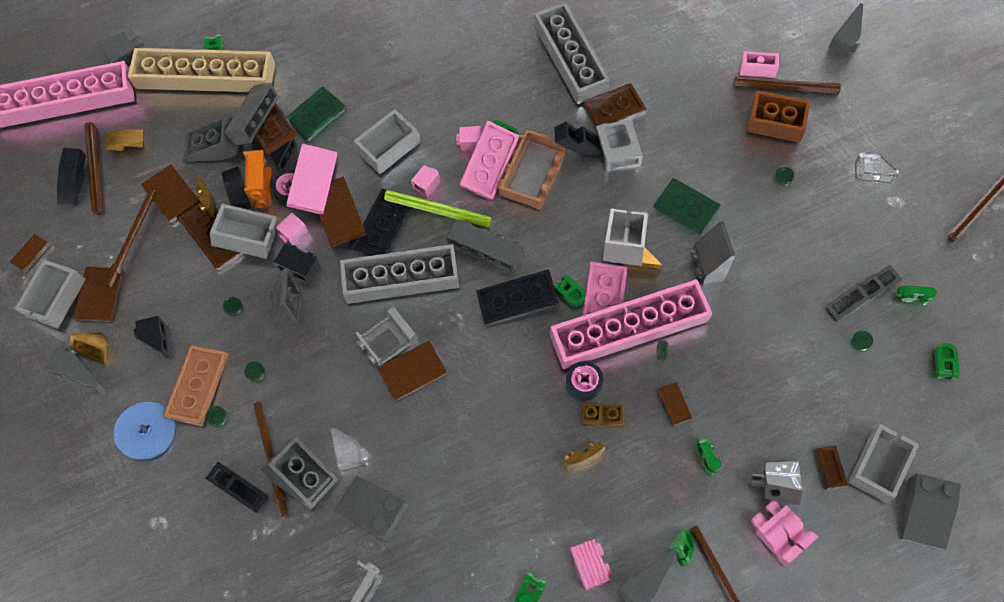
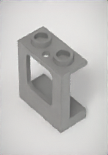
M631 119L596 126V135L599 138L605 157L606 172L641 165L643 154ZM623 132L628 133L630 145L618 148L610 147L607 136Z
M394 306L387 310L389 316L364 334L355 333L358 338L356 343L362 351L367 350L369 353L367 357L373 365L377 363L378 366H381L391 361L418 342L415 332ZM388 329L399 341V345L382 358H378L369 347L368 342Z
M358 561L357 564L368 573L350 602H369L383 577L379 574L380 569L372 563L365 561L363 564Z

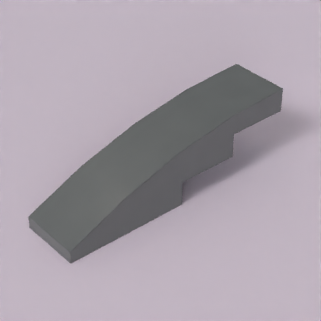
M888 265L860 284L857 283L825 306L834 318L839 321L879 297L903 279L891 265Z

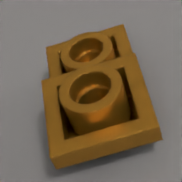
M128 129L105 134V150L124 151V146L143 147V130Z
M199 176L194 179L197 184L195 189L199 194L197 197L201 202L198 206L204 214L207 212L212 218L215 216L214 202L204 180Z
M602 403L582 404V424L625 426V406L623 404L603 405Z
M600 440L596 444L591 443L585 449V454L580 449L576 452L572 450L564 458L566 460L564 468L566 470L573 469L592 461L604 452L605 445Z

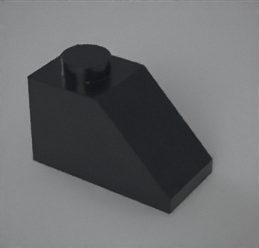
M292 139L270 154L279 173L285 170L297 146L295 139Z
M159 316L135 321V338L146 347L168 358L169 351L165 322Z

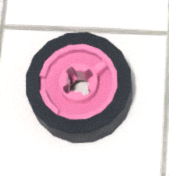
M295 170L282 171L272 181L271 188L273 194L283 205H287Z
M581 361L573 364L568 370L566 388L575 399L582 401L592 400L602 390L604 382L603 372L593 362ZM586 378L588 380V383H581V379Z

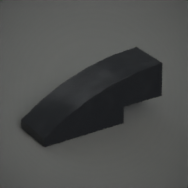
M564 122L554 127L555 143L582 154L604 156L598 136L584 126L577 129Z
M63 148L57 177L58 205L76 206L85 177L82 170L86 155L81 149Z
M239 166L221 172L230 205L247 210L253 208L251 201L244 191L245 182Z
M220 462L215 464L205 478L255 513L258 512L269 496Z

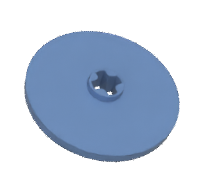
M137 403L127 408L117 419L113 432L114 441L118 449L127 457L137 460L151 459L162 454L171 445L176 434V422L163 417L166 407L159 403ZM143 427L147 428V434L143 433Z

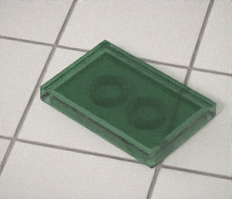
M322 86L286 118L296 132L309 142L345 112L347 107Z
M672 178L653 207L701 235L721 204L679 180Z

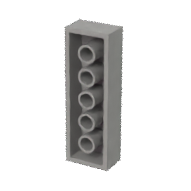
M566 2L535 13L534 27L576 104L578 105L586 100L609 92L610 79Z
M453 244L340 260L343 296L347 304L460 288Z

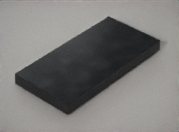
M382 188L363 223L367 235L355 239L350 250L365 257L390 253L413 207L386 201L384 198L386 189Z
M549 269L476 290L486 327L559 306Z

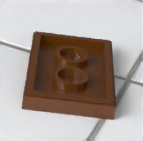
M631 83L584 101V107L595 126L632 119L647 112L645 105Z
M171 164L141 184L147 193L150 189L157 191L153 201L170 223H173L179 216L200 203L198 197Z
M86 267L83 276L86 280L80 289L73 319L75 321L113 323L124 270L117 276L112 288L105 286L110 274V268Z
M430 341L377 367L395 402L448 375Z

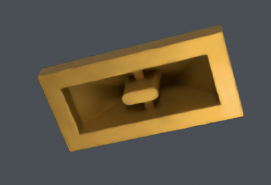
M645 247L641 266L623 263V266L658 271L662 269V264Z
M102 332L76 333L71 335L70 349L76 351L80 356L103 364L106 363L107 344Z

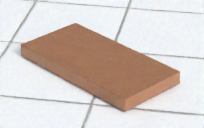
M191 345L163 417L169 420L203 426L229 354L223 351Z

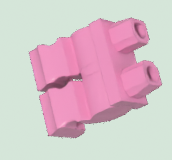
M773 500L765 508L772 518L767 520L759 512L752 518L751 522L757 529L755 534L771 549L772 553L776 554L778 561L786 567L819 536L812 531L805 532L802 520L790 511L791 509L787 505L782 507L781 504ZM788 540H790V541L792 542V545H793V546H790V544L788 543Z

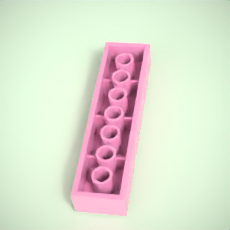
M125 61L0 85V128L134 101L133 84L128 78L129 68Z
M696 279L551 326L549 335L562 369H566L581 361H591L706 323L713 313Z

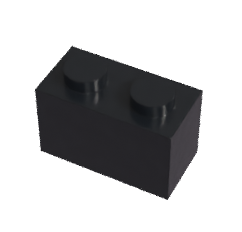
M287 244L283 245L273 261L277 270L282 272L283 269L288 268L293 277L308 284L311 283L321 266L315 254L311 252L305 253L299 247Z

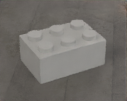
M395 109L354 140L357 153L379 174L383 173L420 143L418 130L408 121L406 122L405 118Z
M222 204L210 231L211 246L267 259L277 232V217Z
M611 209L603 261L641 266L648 213L631 211L629 228H625L627 211Z
M43 259L14 309L27 318L58 329L86 279L73 269Z
M879 424L872 430L848 483L888 503L895 499L920 444L903 435L891 443L890 441L898 433Z

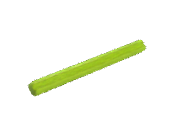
M386 190L384 198L386 201L462 221L465 220L485 227H489L491 223L490 216L391 190Z

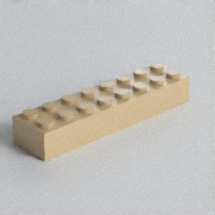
M134 48L128 78L135 89L250 92L254 85L267 83L272 85L275 62L271 52Z

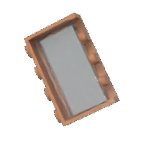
M526 129L525 134L519 138L518 149H514L511 157L512 162L507 164L504 172L506 175L504 179H500L498 189L500 197L526 204L541 211L567 148L555 143V138Z

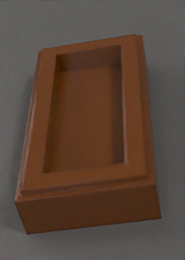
M34 234L10 260V263L27 273L50 247V244Z
M677 382L658 389L673 427L693 419Z
M836 445L816 448L814 452L825 490L848 486Z

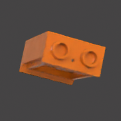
M264 150L243 152L246 157L244 191L254 208L272 206V167H264L266 166Z

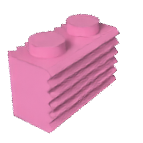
M744 51L739 64V76L775 78L779 69V54Z
M595 539L570 548V553L585 591L610 582L609 577L612 576L608 563H603L601 556H604V552L600 543L596 544Z

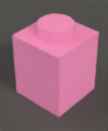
M481 126L459 127L460 134H456L457 145L461 147V152L474 151L481 135Z
M423 165L411 180L413 190L428 198L440 184L438 171Z
M293 213L276 227L279 233L278 238L284 244L288 242L290 245H295L308 233L305 223Z

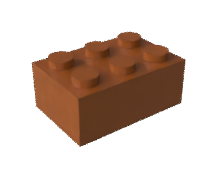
M756 90L746 132L800 143L806 131L811 101Z

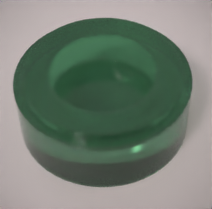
M780 167L775 173V181L782 186L791 184L794 179L793 170L788 167Z
M229 297L223 302V310L228 316H238L243 310V304L237 297Z
M858 331L851 339L852 346L858 351H866L872 346L873 337L866 331Z
M659 340L656 358L657 360L665 361L668 356V342Z
M250 362L245 367L244 374L248 380L258 382L265 376V368L259 362Z
M220 406L211 407L206 413V420L213 427H220L227 421V412Z

